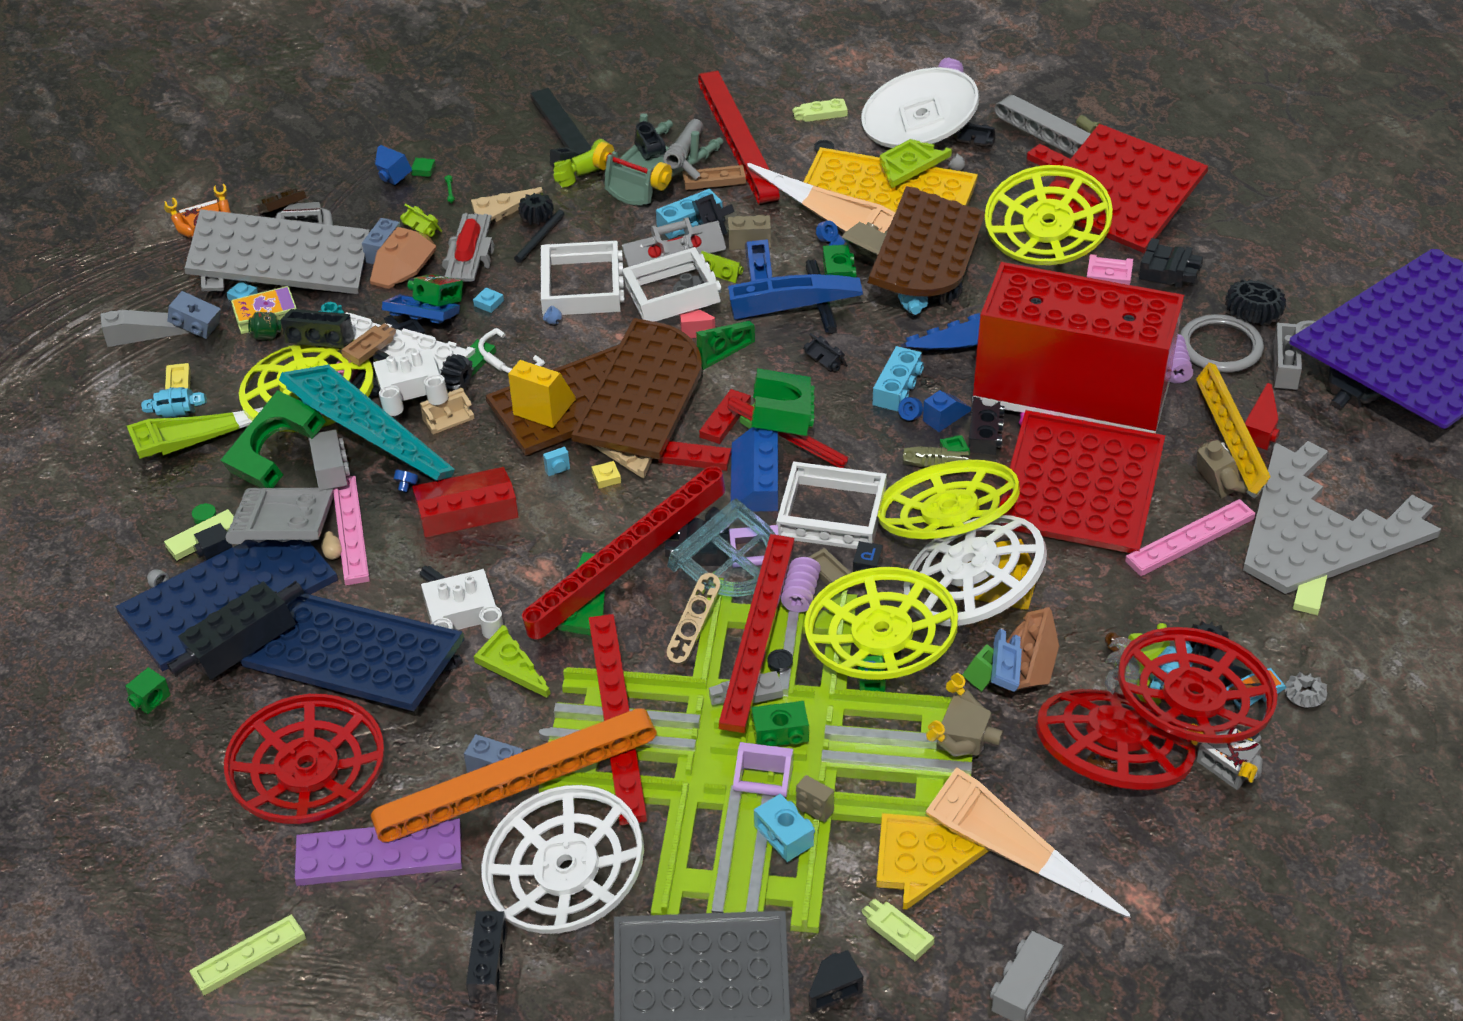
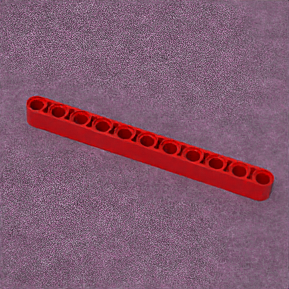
M719 71L698 74L700 89L738 165H743L746 181L757 203L763 204L778 201L780 199L779 189L748 168L747 163H751L769 170Z
M711 466L701 471L528 606L522 613L527 636L531 639L545 637L723 496L725 484L722 470Z

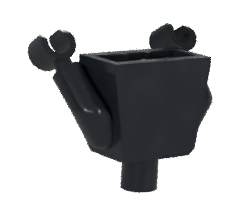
M1329 367L1328 382L1331 385L1332 394L1335 395L1331 400L1334 408L1342 410L1347 403L1360 408L1364 404L1386 398L1338 370Z

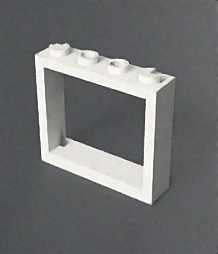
M617 241L541 245L542 315L544 316L546 310L552 305L559 309L562 315L621 312L620 303H624V290L620 289H624L623 276L619 275H623L622 250L618 251ZM612 262L613 293L551 296V265Z
M695 247L622 269L626 288L643 320L656 322L721 302L719 297L721 292L720 282L716 281L715 274L710 270L708 262L705 263L703 254H699ZM697 269L704 281L703 284L647 300L640 285Z
M793 462L776 521L779 535L795 538L794 541L857 549L859 541L874 543L879 523L877 515L884 492L886 491L887 474ZM799 484L876 494L869 527L790 516Z

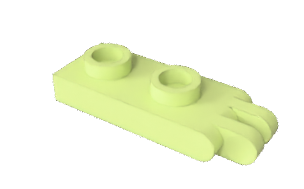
M844 99L814 101L801 104L792 110L796 120H804L806 122L848 116V109Z
M873 899L869 903L870 907L865 906L862 909L863 915L868 918L866 920L867 924L915 962L934 944V937L888 902L882 904L878 900Z

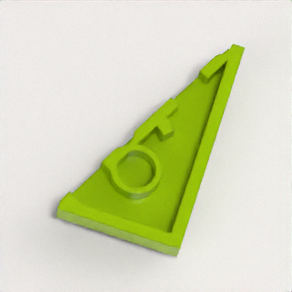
M502 625L474 655L476 664L546 698L551 694L546 681L535 671L534 664L526 653L520 650L518 642L511 638L506 626Z

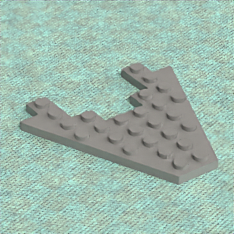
M1307 441L1296 452L1276 443L1274 444L1268 468L1271 477L1263 488L1243 571L1287 594L1297 590L1298 585L1326 575L1327 578L1333 577L1437 538L1440 535L1441 528L1424 520L1431 513L1433 505L1411 495L1387 520L1365 509L1354 521H1351L1314 501L1322 494L1324 486L1312 481L1307 476L1327 458L1328 451L1310 441Z

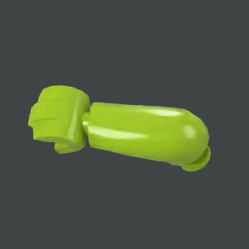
M598 139L588 152L571 159L555 162L553 174L555 182H558L562 188L576 182L575 174L581 176L599 170V168L593 165V153L599 143L606 141Z

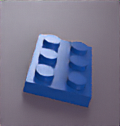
M400 294L382 301V310L389 311L390 315L401 316L407 314L412 319L430 318V321L434 323H443L444 320L451 319L452 316L459 314L460 309L458 304L451 303L434 306L414 300L412 296Z

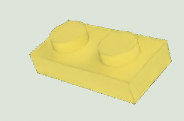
M189 363L166 366L165 389L171 387L190 389L191 369Z

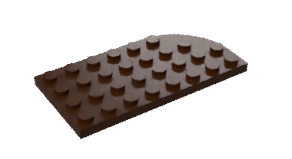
M906 186L867 283L909 296H935L953 290L963 279L985 212L976 207H969L957 201L942 198L937 194L926 193L918 188Z
M633 318L571 434L572 441L660 459L701 377V355L695 342L687 334L671 325Z
M619 344L553 369V371L561 373L576 398L553 428L513 415L510 386L486 395V402L525 456L572 438L571 434Z

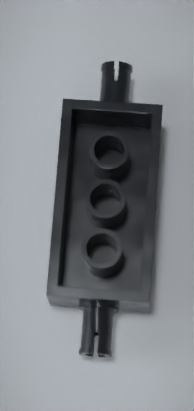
M296 580L278 593L274 592L265 582L253 586L240 597L231 600L226 606L209 614L207 618L180 634L178 638L186 652L170 663L168 662L167 667L177 677L180 673L195 665L212 680L296 625L287 604L304 594L302 587Z

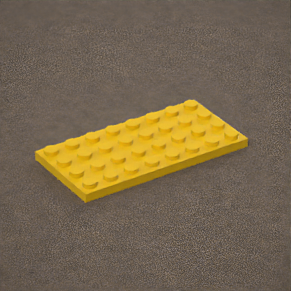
M820 147L804 183L877 203L896 212L906 186L918 188L926 193L937 194L942 198L954 200L968 206L977 183L978 174L931 167L893 188L882 168L880 157Z

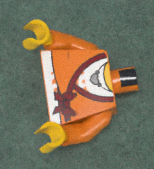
M224 184L223 192H217L216 186H214L215 196L219 198L218 202L217 199L178 210L179 213H177V200L172 198V204L174 205L172 207L168 206L165 201L164 209L167 213H171V219L179 234L193 239L200 209L231 213L228 200L225 199L227 189Z

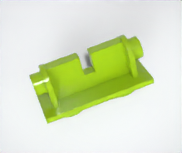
M405 203V207L408 210L400 217L404 225L413 230L415 228L417 232L429 237L435 234V230L442 232L437 224L439 221L433 215L428 214L427 216L417 206L411 207Z
M701 251L705 263L708 262L710 270L714 272L715 277L737 283L738 274L742 275L744 267L741 266L740 262Z

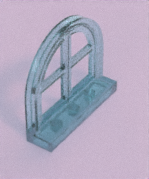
M735 498L670 553L667 567L673 572L681 568L698 582V579L708 572L696 563L692 557L710 542H713L730 557L713 574L718 577L736 562L754 577L744 582H728L719 579L721 586L719 594L731 597L752 595L756 588L760 569L748 560L744 554L761 539L767 548L770 534H776L767 523ZM738 518L757 534L739 551L719 535ZM713 580L703 583L708 590L715 588Z

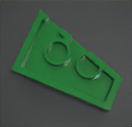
M750 321L696 332L702 370L754 343L755 325Z

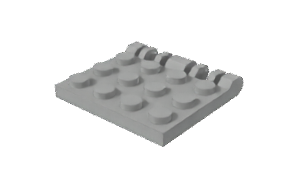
M248 488L243 494L239 507L233 517V522L226 533V541L230 544H242L245 540L256 542L265 540H278L280 542L289 540H302L305 542L319 540L334 497L333 488L319 491V488Z

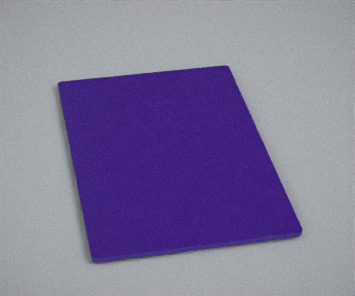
M1430 249L1290 337L1289 344L1435 425L1446 429L1463 417V262L1444 254L1439 249Z

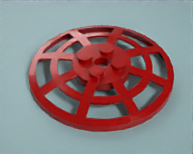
M1167 627L1152 630L1131 641L1124 649L1118 667L1119 685L1130 705L1154 726L1184 739L1213 744L1245 740L1258 734L1268 725L1277 706L1276 685L1264 664L1240 644L1209 631L1186 627ZM1163 641H1174L1176 653L1162 655L1152 661L1141 651L1146 646ZM1185 641L1206 644L1226 652V654L1219 662L1201 655L1187 653ZM1133 656L1144 666L1140 676V686L1125 681L1126 667ZM1235 659H1238L1255 674L1261 685L1246 688L1242 680L1228 667ZM1178 662L1179 668L1170 671L1168 674L1159 668V666L1166 663ZM1189 662L1202 664L1212 668V670L1208 672L1201 668L1190 667ZM1151 673L1164 682L1162 690L1148 688V678ZM1224 675L1229 679L1237 690L1227 691L1225 685L1219 679L1220 676ZM1132 693L1142 695L1146 703L1149 705V707L1156 714H1158L1159 717L1155 716L1150 711H1148L1139 701H1137V699L1134 697ZM1265 694L1267 704L1263 719L1258 721L1246 717L1250 708V697ZM1151 697L1165 699L1171 709L1165 713L1156 705ZM1241 699V709L1238 714L1224 708L1226 700ZM1181 714L1196 718L1199 726L1182 722L1176 718ZM1219 715L1230 721L1221 725L1211 726L1208 718ZM1238 724L1252 727L1246 731L1234 734L1216 735L1215 733L1231 729Z
M1098 689L1069 690L1049 698L1042 704L1038 712L1036 730L1043 746L1062 764L1089 779L1120 788L1152 790L1177 784L1191 772L1195 760V747L1192 740L1179 738L1166 731L1151 727L1146 719L1137 711L1122 707L1121 703L1131 706L1124 694ZM1137 699L1148 711L1159 717L1146 702ZM1065 700L1070 702L1066 706L1063 715L1047 716L1049 707ZM1090 701H1110V705L1098 706ZM1079 705L1091 710L1088 715H1072V712ZM1064 723L1067 732L1076 742L1066 749L1052 735L1048 724ZM1074 723H1086L1088 734L1083 736L1077 730ZM1150 735L1166 739L1162 748L1158 749L1149 741ZM1097 741L1098 743H1100V744H1102V745H1104V746H1106V747H1108V748L1117 750V752L1112 751V750H1109V749H1106V748H1103V747H1101V746L1095 744L1094 742ZM1174 743L1188 750L1186 760L1177 768L1166 758L1171 752ZM1087 748L1098 755L1117 760V772L1095 766L1076 755ZM1143 748L1149 752L1148 754H1128V751H1138ZM1158 761L1166 771V773L1156 775L1129 774L1128 763Z
M329 694L291 696L263 707L251 715L238 728L226 749L224 775L229 791L234 799L251 814L267 821L283 824L316 822L348 809L371 789L383 767L385 756L384 740L379 725L373 716L362 706L351 700ZM315 707L338 709L353 715V717L343 728L331 722L315 720ZM304 708V721L287 725L274 733L264 724L270 718L281 713ZM361 722L372 733L377 746V751L362 755L359 743L352 735ZM315 729L326 730L337 735L328 742L325 739L315 737ZM256 730L265 740L256 750L252 762L235 761L241 745ZM304 730V737L295 739L287 744L281 740V738L291 733ZM346 741L352 748L354 757L338 760L336 749ZM271 746L278 751L274 764H260L263 756ZM376 761L375 769L367 782L357 792L350 790L349 788L359 775L361 765ZM304 762L313 763L311 766L306 768L300 767V765ZM353 767L350 776L343 785L333 780L338 770ZM234 771L250 773L253 786L259 796L246 802L237 789ZM259 774H275L279 783L267 791L260 781ZM323 787L333 792L322 799L310 802L311 792L320 790ZM286 790L299 793L298 803L283 801L276 797ZM338 797L346 799L330 809L308 814V809L325 805ZM269 802L281 808L297 810L296 816H284L268 813L257 809V807Z

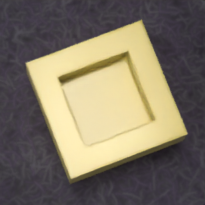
M614 461L592 466V474L599 489L621 483V476Z

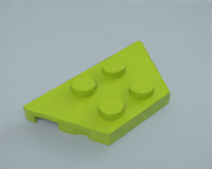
M909 139L880 154V163L891 187L894 188L951 157L952 149L945 148L944 151L934 149V144Z

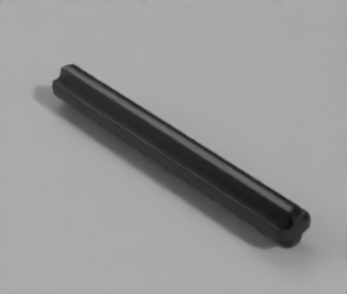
M808 259L805 266L807 274L821 275L817 261L815 259ZM830 302L818 303L817 306L825 332L827 334L836 333L837 324Z

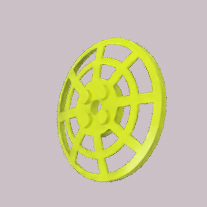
M1044 165L1022 170L1004 180L994 190L988 200L985 210V223L991 241L1007 256L1028 264L1057 265L1074 261L1094 250L1109 232L1113 209L1107 190L1093 176L1072 167ZM1062 176L1072 178L1074 181L1069 189L1043 187L1041 177ZM1033 179L1035 189L1022 194L1014 201L1005 195L1015 185ZM1084 183L1092 188L1101 198L1102 203L1090 207L1086 199L1077 193L1081 184ZM1045 194L1064 195L1061 201L1046 199ZM1037 196L1038 201L1028 208L1021 205L1026 200ZM1074 199L1084 210L1073 213L1069 203ZM998 201L1009 207L1005 215V226H992V214ZM1105 210L1106 223L1100 235L1090 234L1093 226V215ZM1015 211L1023 215V224L1011 225V219ZM1087 217V224L1083 232L1073 229L1074 221ZM1049 219H1053V220H1054V221L1051 222V223H1046V222H1044V220H1049ZM1026 232L1031 239L1026 244H1023L1014 233ZM994 233H1007L1010 240L1020 249L1016 252L1009 250L996 239ZM1067 236L1077 238L1073 243L1061 248L1060 240ZM1084 240L1093 242L1074 254L1064 256L1063 252L1077 247ZM1038 242L1051 243L1052 250H1041L1033 247ZM1030 252L1039 255H1055L1056 258L1037 259L1024 255Z
M295 344L268 355L250 369L240 385V404L244 414L253 421L258 412L249 405L248 401L260 394L261 398L268 402L272 396L266 392L267 390L278 386L281 392L300 399L279 381L281 373L328 365L324 360L330 355L342 362L330 364V366L336 371L344 370L343 377L348 381L351 379L352 369L366 370L365 380L359 390L368 397L374 384L372 365L369 359L359 366L349 362L341 353L337 352L342 349H336L335 347ZM320 352L316 357L303 358L302 353ZM294 356V361L284 366L277 365L281 361ZM262 371L258 379V387L245 394L251 379L256 373ZM269 372L278 373L277 379L264 384ZM324 414L322 415L326 421L322 427L336 423ZM282 430V431H279V432H296V431H294V430Z
M958 460L933 465L911 473L890 486L884 492L877 515L878 520L888 532L906 538L937 539L963 534L987 525L1005 514L1019 497V480L1012 469L992 461ZM976 472L972 481L943 484L940 476L947 474ZM989 473L1002 477L1008 483L996 490L991 485L981 481L985 474ZM931 479L934 486L911 499L900 495L910 487ZM1012 488V495L998 508L1000 495ZM978 489L985 491L988 495L978 499L974 492ZM929 497V498H928L927 500H925L923 503L920 502L921 500H923V499ZM893 500L904 505L900 518L885 517L886 511ZM993 500L989 510H979L980 505ZM912 508L921 510L922 516L908 518ZM972 517H980L973 522L963 524V522ZM925 522L929 526L921 529L912 524ZM893 525H904V527H906L907 529H902ZM939 527H952L947 529L936 530Z
M898 567L869 568L840 577L817 594L811 602L805 618L806 639L817 659L838 673L871 680L898 678L926 668L937 661L949 649L958 630L957 606L948 590L938 581L923 573ZM898 580L913 583L914 586L908 595L895 592L877 593L875 581ZM865 583L867 595L853 599L843 607L830 600L847 588ZM925 588L939 597L947 610L933 616L928 607L917 600V598ZM891 600L902 602V604L897 608L880 605V601ZM866 603L870 604V608L862 611L857 616L850 613V611ZM823 607L835 614L830 623L829 635L813 633L815 620ZM911 607H914L921 612L925 619L912 623L907 612ZM950 618V634L942 646L931 645L935 637V624ZM842 619L852 624V634L837 635L838 626ZM928 627V633L923 643L912 640L914 631ZM816 643L831 644L835 652L846 661L838 664L830 660L818 650ZM854 643L860 650L851 656L839 644ZM904 648L915 650L909 656L895 660L894 653ZM923 653L931 654L920 662L898 669V666L913 661ZM869 654L883 655L885 663H872L862 660ZM857 665L870 669L887 668L888 671H862L851 668Z

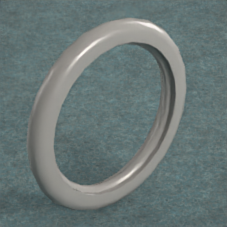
M1212 314L1195 318L1188 322L1180 332V335L1186 341L1190 362L1203 369L1210 362L1215 364L1221 373L1239 372L1253 366L1261 358L1264 351L1263 339L1255 327L1242 319L1229 315ZM1225 325L1245 333L1251 339L1253 348L1249 356L1244 359L1232 362H1218L1207 359L1194 351L1190 345L1191 334L1204 326Z

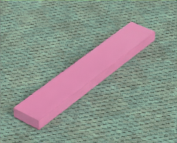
M355 476L346 477V486L333 488L339 540L342 546L341 558L345 586L370 582Z
M1239 499L1141 548L1140 551L1127 555L1125 562L1136 573L1143 576L1254 520L1255 512Z

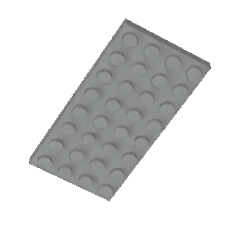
M200 209L185 265V274L358 294L365 260L362 242L369 234V229Z

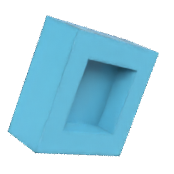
M240 281L226 294L228 300L257 294L258 291L256 287Z
M489 288L482 290L473 299L475 307L490 313L504 301L503 294Z
M565 447L543 454L545 472L548 476L570 469L569 454Z

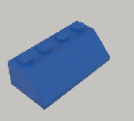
M752 427L732 442L731 512L778 511V431Z

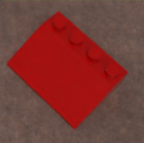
M504 467L412 486L425 538L519 518L516 496Z

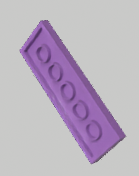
M460 818L443 821L390 842L380 841L374 827L296 835V886L462 869Z

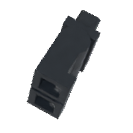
M1151 238L1140 262L1139 279L1169 285L1175 284V287L1182 288L1184 282L1195 284L1198 271L1202 268L1203 256L1193 255V248L1186 247L1185 249L1181 246L1169 247L1160 245L1159 239Z
M720 516L719 521H705L700 518H694L668 538L679 541L666 540L665 557H678V565L688 563L727 567L729 516Z

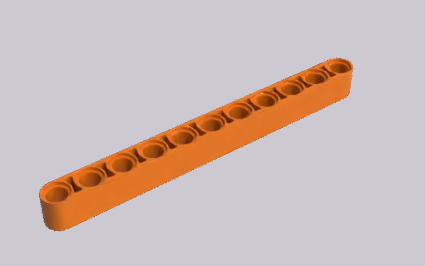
M634 709L379 806L371 813V820L376 835L382 842L394 841L649 743L655 738L657 731L645 709Z

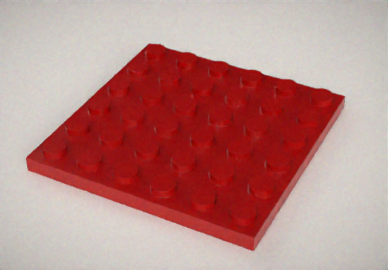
M1099 124L1065 165L1093 176L1107 190L1111 199L1113 214L1109 232L1105 237L1142 253H1145L1151 238L1156 239L1208 172V165ZM1056 176L1048 187L1069 189L1074 179ZM1084 183L1081 184L1077 193L1086 199L1090 207L1102 203L1101 198L1092 188ZM1045 194L1046 199L1061 201L1064 195ZM1074 199L1069 203L1073 213L1084 210ZM1105 210L1093 215L1091 232L1099 235L1102 233L1106 223ZM1087 217L1074 221V225L1085 229Z
M1025 410L1010 469L1014 471L1019 480L1020 494L1015 504L1003 515L1016 516L1027 520L1044 537L1126 553L1140 551L1166 435ZM1012 488L1002 494L999 507L1012 495ZM995 523V525H999V526H1004V525L1008 524V523ZM1023 526L1013 529V531L1032 534L1029 529Z

